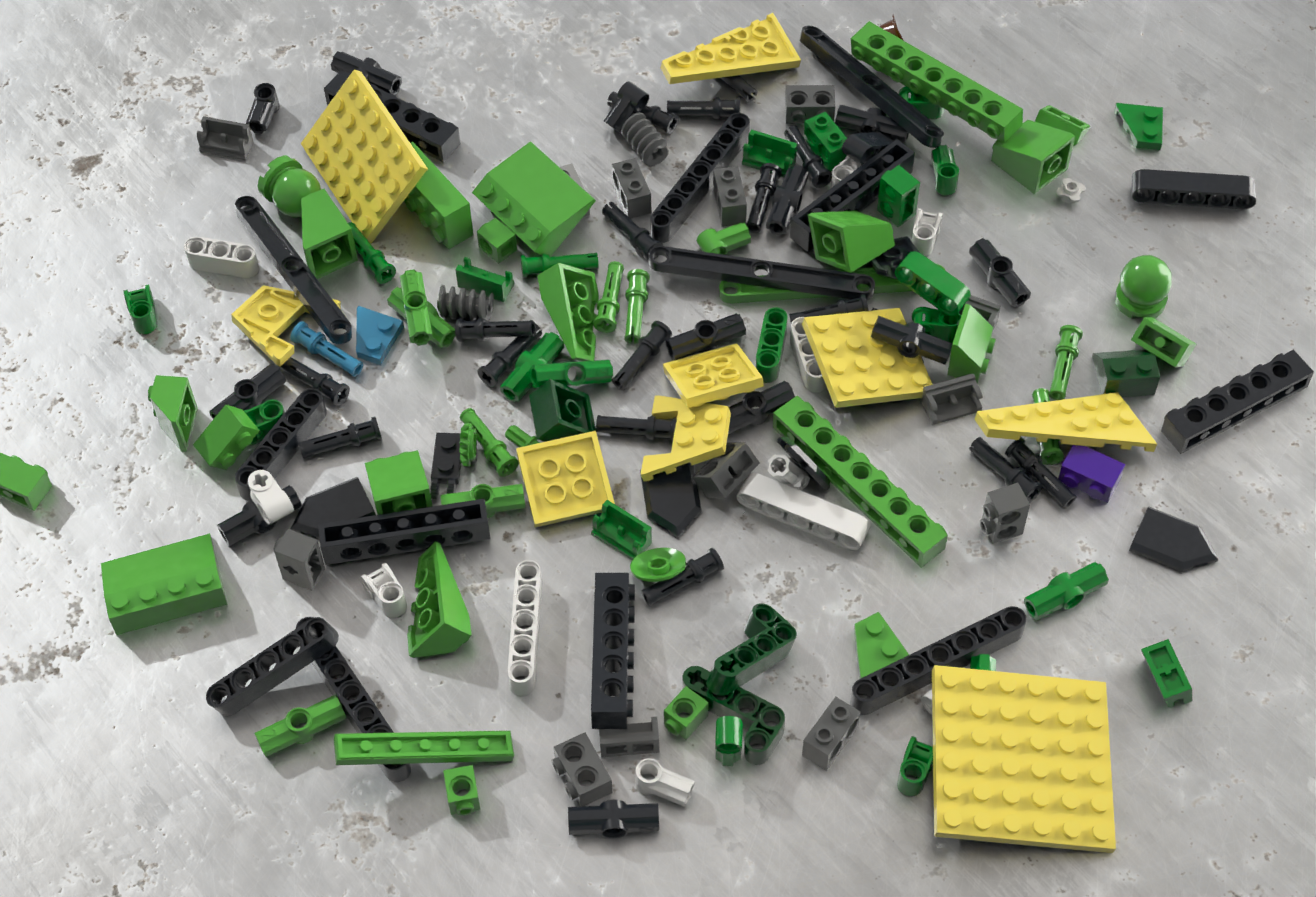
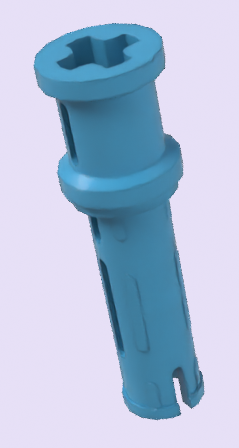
M304 321L299 322L293 328L290 340L294 343L302 344L311 354H320L350 373L353 377L358 376L362 371L363 362L358 361L342 349L328 342L323 333H316Z

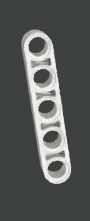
M750 473L737 495L739 503L751 510L850 550L860 549L871 527L870 521L858 513L758 473Z
M533 560L520 562L515 570L507 671L510 689L518 696L530 694L534 690L536 682L542 578L540 566ZM527 576L533 577L532 579H524ZM528 600H529V601H532V602L529 603V604H523V603H522V602L528 601ZM524 625L531 626V627H529V628H527V629H521V628H520V627H522V626H524ZM522 650L529 651L526 654H518ZM519 676H526V677H527V678L524 679V680H517V679H516V678L519 677Z

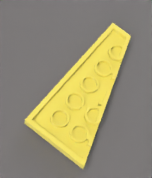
M774 13L767 15L765 20L759 21L757 19L746 28H736L713 38L712 42L707 45L703 43L697 45L695 50L691 52L683 51L662 61L660 68L668 83L676 84L797 68L800 66L801 59Z
M1118 392L977 411L975 421L985 436L991 438L1019 440L1021 436L1035 437L1037 442H1047L1048 438L1061 439V444L1103 447L1106 443L1117 444L1120 446V449L1131 450L1132 446L1144 447V450L1148 452H1154L1157 446L1156 441Z

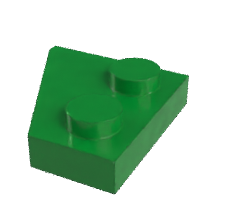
M1116 103L1114 112L1116 115L1121 116L1124 121L1123 127L1130 134L1135 147L1161 150L1163 107Z

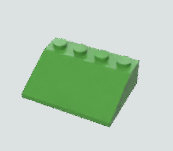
M531 141L489 171L472 192L534 252L541 256L546 253L547 255L549 254V257L553 255L596 202L589 193Z
M210 533L101 563L103 591L108 618L116 635L228 605Z

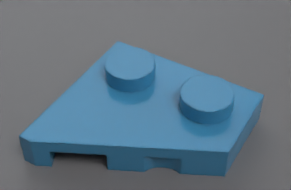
M358 306L356 326L357 358L381 366L404 328L403 321Z

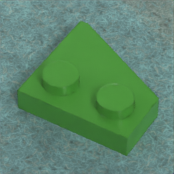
M879 612L855 623L854 635L857 645L859 679L909 655Z

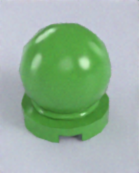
M287 155L277 157L267 165L270 169L266 172L264 178L260 175L257 185L258 191L269 202H274L275 206L283 214L293 218L302 217L301 198L321 190L320 183L312 173L303 169L297 160Z
M1142 255L1132 258L1125 265L1120 274V282L1115 292V304L1120 312L1129 318H1132V315L1136 317L1157 318L1163 313L1168 300V293L1172 287V274L1167 264L1155 256Z

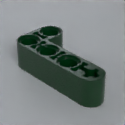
M762 603L756 604L752 608L744 627V632L749 639L715 660L706 682L708 689L712 693L720 696L727 695L788 656L796 639L797 632L771 606Z
M700 666L687 668L682 675V689L687 686L709 702V712L719 717L735 716L743 721V729L748 731L744 738L745 759L753 765L765 763L784 734L785 714L783 710L741 687L724 695L727 697L725 699H716L715 696L717 695L712 693L706 684L710 671ZM749 708L752 711L749 713L741 712L740 709ZM768 721H774L778 725L768 726L765 723ZM760 744L764 748L756 750L751 745Z

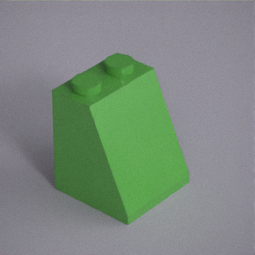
M1027 120L1005 143L999 140L995 141L992 146L991 161L1033 194H1036L1068 169L1075 135Z
M323 188L301 198L303 250L307 266L314 276L319 279L358 261L352 229L326 190Z
M858 211L810 213L808 215L816 259L852 273L895 246L891 223Z
M418 450L402 452L399 455L387 458H377L365 463L377 515L433 506L429 485Z

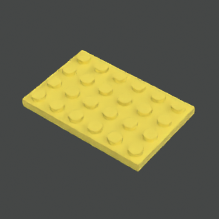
M357 70L352 71L301 142L302 147L351 222L356 224V227L370 243L375 240L428 169L362 72Z

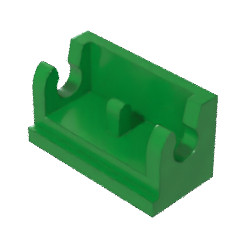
M751 129L748 136V144L745 143L743 147L742 165L760 170L763 164L772 163L781 168V177L784 178L788 167H793L796 163L797 143Z
M464 257V267L458 264L455 269L458 287L465 288L468 291L475 289L477 294H480L483 290L486 297H490L493 292L495 300L504 302L515 284L512 272L505 271L506 277L474 267L471 265V259Z
M609 500L602 504L601 516L594 515L591 535L631 560L646 551L652 543V527Z
M1169 639L1142 648L1141 652L1167 706L1172 708L1174 702L1178 699H1182L1185 704L1192 702V687Z

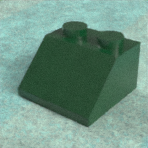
M1145 349L1093 353L1092 357L1101 394L1118 392L1121 397L1155 395L1160 380V373L1154 354Z
M549 379L529 395L535 433L538 440L547 442L596 431L588 394Z

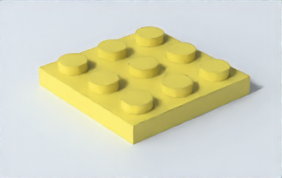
M737 343L663 364L665 375L687 408L700 407L707 402L725 400L732 395L749 393L757 388L764 387L763 377Z
M596 431L516 448L535 527L602 513V504L606 500L614 503Z

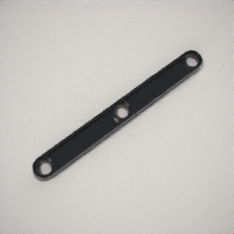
M810 25L802 28L799 40L804 46L920 143L930 148L940 147L944 136L942 129L822 30Z
M252 196L238 198L235 201L237 217L329 340L335 344L349 342L352 338L351 323L260 203ZM243 206H252V207H253L252 209H249V210H243V209H241V207H243ZM289 266L298 267V269L293 271L287 270L286 268ZM345 329L346 332L344 334H336L334 330Z
M656 246L649 252V266L657 272L846 299L859 298L861 294H865L866 300H869L875 292L874 279L865 274L666 246ZM658 255H662L667 258V260L662 263L656 262L653 259ZM765 270L768 272V275L759 277L754 272ZM866 284L870 289L868 291H860L856 286Z

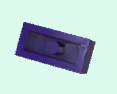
M1073 445L1061 466L1058 479L1070 488H1076L1089 494L1094 499L1108 503L1122 478L1126 464L1086 446Z

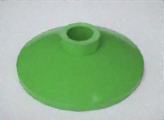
M654 548L636 556L630 564L632 575L637 579L659 582L680 574L686 566V558L682 552L673 548Z

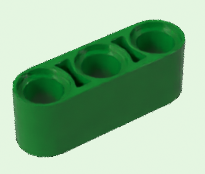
M910 252L895 270V276L902 284L946 315L955 316L958 314L971 296L969 288L964 283L919 252Z
M778 307L770 308L765 312L756 354L755 368L763 377V383H771L778 378L782 361L788 316L785 310Z

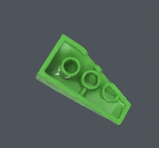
M557 263L537 275L541 299L571 358L578 361H593L596 344L593 322L598 316L594 313L595 304L599 301L595 273Z
M434 542L418 558L414 587L419 590L416 602H413L411 605V612L415 613L414 624L408 626L407 632L409 656L412 658L454 652L472 636L469 613L441 544Z

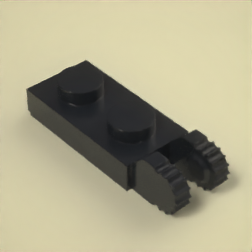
M436 432L431 471V499H438L440 484H448L447 494L456 493L461 469L459 452L460 433Z

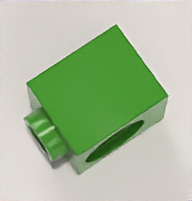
M496 217L490 222L483 224L477 230L479 248L498 264L517 251L516 234Z
M685 686L664 709V725L666 729L673 735H680L687 740L708 717L709 702ZM685 712L689 713L690 716L682 718L678 714Z
M473 765L443 770L451 815L465 816L472 814L476 810H481ZM463 789L469 791L464 796L456 795L458 791Z

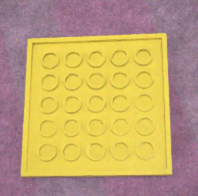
M934 665L932 669L934 837L1113 853L1116 850L1106 682Z

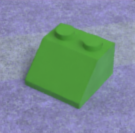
M965 304L952 344L947 376L958 378L974 374L975 380L978 383L981 373L986 374L990 359H987L986 355L987 353L992 354L996 339L991 338L993 327L969 304Z
M156 375L153 386H150L148 389V400L152 402L154 407V416L158 418L160 427L180 451L187 452L198 409L188 377Z

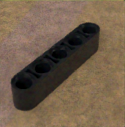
M1140 169L1132 174V198L1140 203L1228 209H1249L1256 204L1255 180L1250 176Z
M310 388L304 390L237 470L235 481L240 496L244 500H251V490L248 485L250 474L257 470H265L275 480L300 449L298 442L306 441L325 418L326 407L323 395L318 389Z
M314 617L209 687L206 692L207 703L225 716L236 714L333 649L338 642V632L323 618ZM324 631V634L318 638L319 633ZM300 647L299 651L293 655L295 649ZM276 663L275 667L269 671L271 665ZM251 679L250 684L245 687L246 683ZM227 695L226 700L221 703L222 699Z

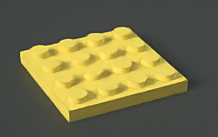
M900 308L804 317L802 322L803 329L835 408L922 398L923 388L933 385L920 355L915 358L905 357L898 352L896 346L871 337L878 315L905 325L906 321Z

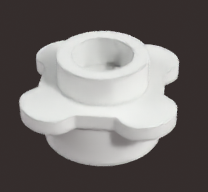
M1065 178L1062 180V186L1057 188L1056 193L1064 202L1075 203L1080 200V194L1085 192L1086 187L1082 183L1078 184L1070 178Z

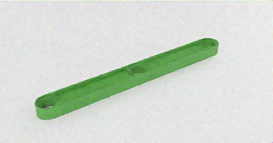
M873 268L856 269L852 272L872 277L875 281L874 294L912 291L899 280L876 274ZM721 281L719 284V297L723 302L729 304L832 297ZM866 284L856 286L860 291H868L870 289ZM733 287L737 289V292L735 294H727L724 292V289Z

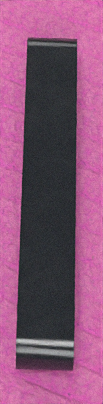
M734 113L729 116L651 214L650 230L651 237L654 240L665 243L672 239L713 187L714 169L727 168L742 150L744 144L748 142L750 119L747 115Z
M1016 606L1006 607L857 680L852 686L850 705L861 711L860 715L870 714L931 684L934 665L964 668L970 665L971 657L978 656L979 654L990 655L1018 641L1023 635L1026 624L1025 612ZM1007 623H1014L1017 626H1010ZM988 634L991 635L993 638H986L983 635ZM964 646L967 647L969 650H962L958 647ZM934 658H940L944 662H937ZM916 670L920 674H911L909 671ZM885 682H891V683H893L895 686L888 687V686L884 685L883 683H885ZM866 694L870 698L862 699L858 695Z
M314 617L302 618L298 621L296 628ZM324 631L319 633L318 638L324 634ZM336 646L325 653L329 654L327 657H319L312 662V665L331 694L338 698L346 717L357 733H394ZM336 675H344L339 679H333ZM351 696H358L355 700H347ZM364 718H373L369 722H361ZM378 764L385 776L392 782L405 781L411 773L410 764H401L397 767H391V764Z

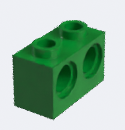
M826 112L805 120L804 139L814 154L821 156L824 161V167L833 171L834 167L847 157V155L842 153V146L847 137Z
M900 165L891 171H886L880 178L877 211L896 227L903 225L916 215L920 182Z

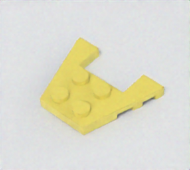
M263 285L231 314L232 322L277 366L281 367L294 354V345L277 337L304 312H309L293 291ZM333 299L339 309H341V301Z
M659 395L654 397L652 416H655L656 419H673L677 417L671 453L644 456L641 469L643 481L654 479L653 475L663 471L666 474L675 472L678 466L691 462V465H695L725 454L731 417L728 406L705 403L700 407L687 408L682 399Z

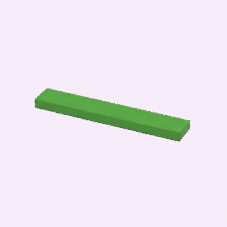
M511 731L335 734L334 736L336 765L513 761L514 758Z

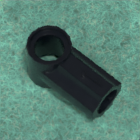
M630 81L625 82L621 86L617 94V102L604 119L605 123L620 133L625 121L635 113L641 112L649 101V94Z
M270 83L259 84L254 89L255 99L246 124H249L250 130L254 133L262 134L268 130L272 116L278 111L280 106L276 90Z

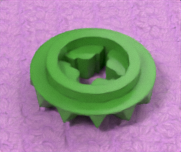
M465 423L460 433V460L463 466H471L472 461L476 459L477 434L476 429H473L472 423Z

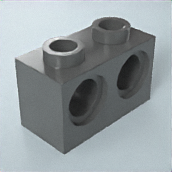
M786 85V124L805 123V120L823 112H826L834 121V85Z
M636 158L612 164L613 186L625 214L630 219L651 214V192Z
M738 166L714 169L713 190L721 227L739 223L746 224L747 203Z
M727 442L725 454L710 459L693 476V479L707 498L725 499L760 462L746 442Z
M1019 483L987 492L980 527L984 535L989 536L992 544L1022 535L1024 532L1030 504Z
M835 696L803 740L802 756L827 771L857 730L861 711Z
M586 732L553 747L555 758L551 760L557 775L563 774L567 781L564 786L571 800L576 798L579 806H586L613 793L612 780ZM572 756H578L581 758L576 762H570L567 760ZM584 780L594 782L590 786H582L580 784Z

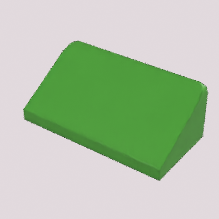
M1050 105L1040 109L1035 119L1037 123L1075 135L1073 146L1080 142L1091 127L1089 124Z

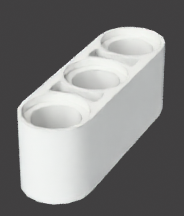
M191 237L184 243L187 260L192 269L242 278L253 277L259 272L256 253L250 245L204 237Z
M799 317L793 320L791 324L790 345L805 388L810 392L819 393L826 388V384L802 326L804 317Z

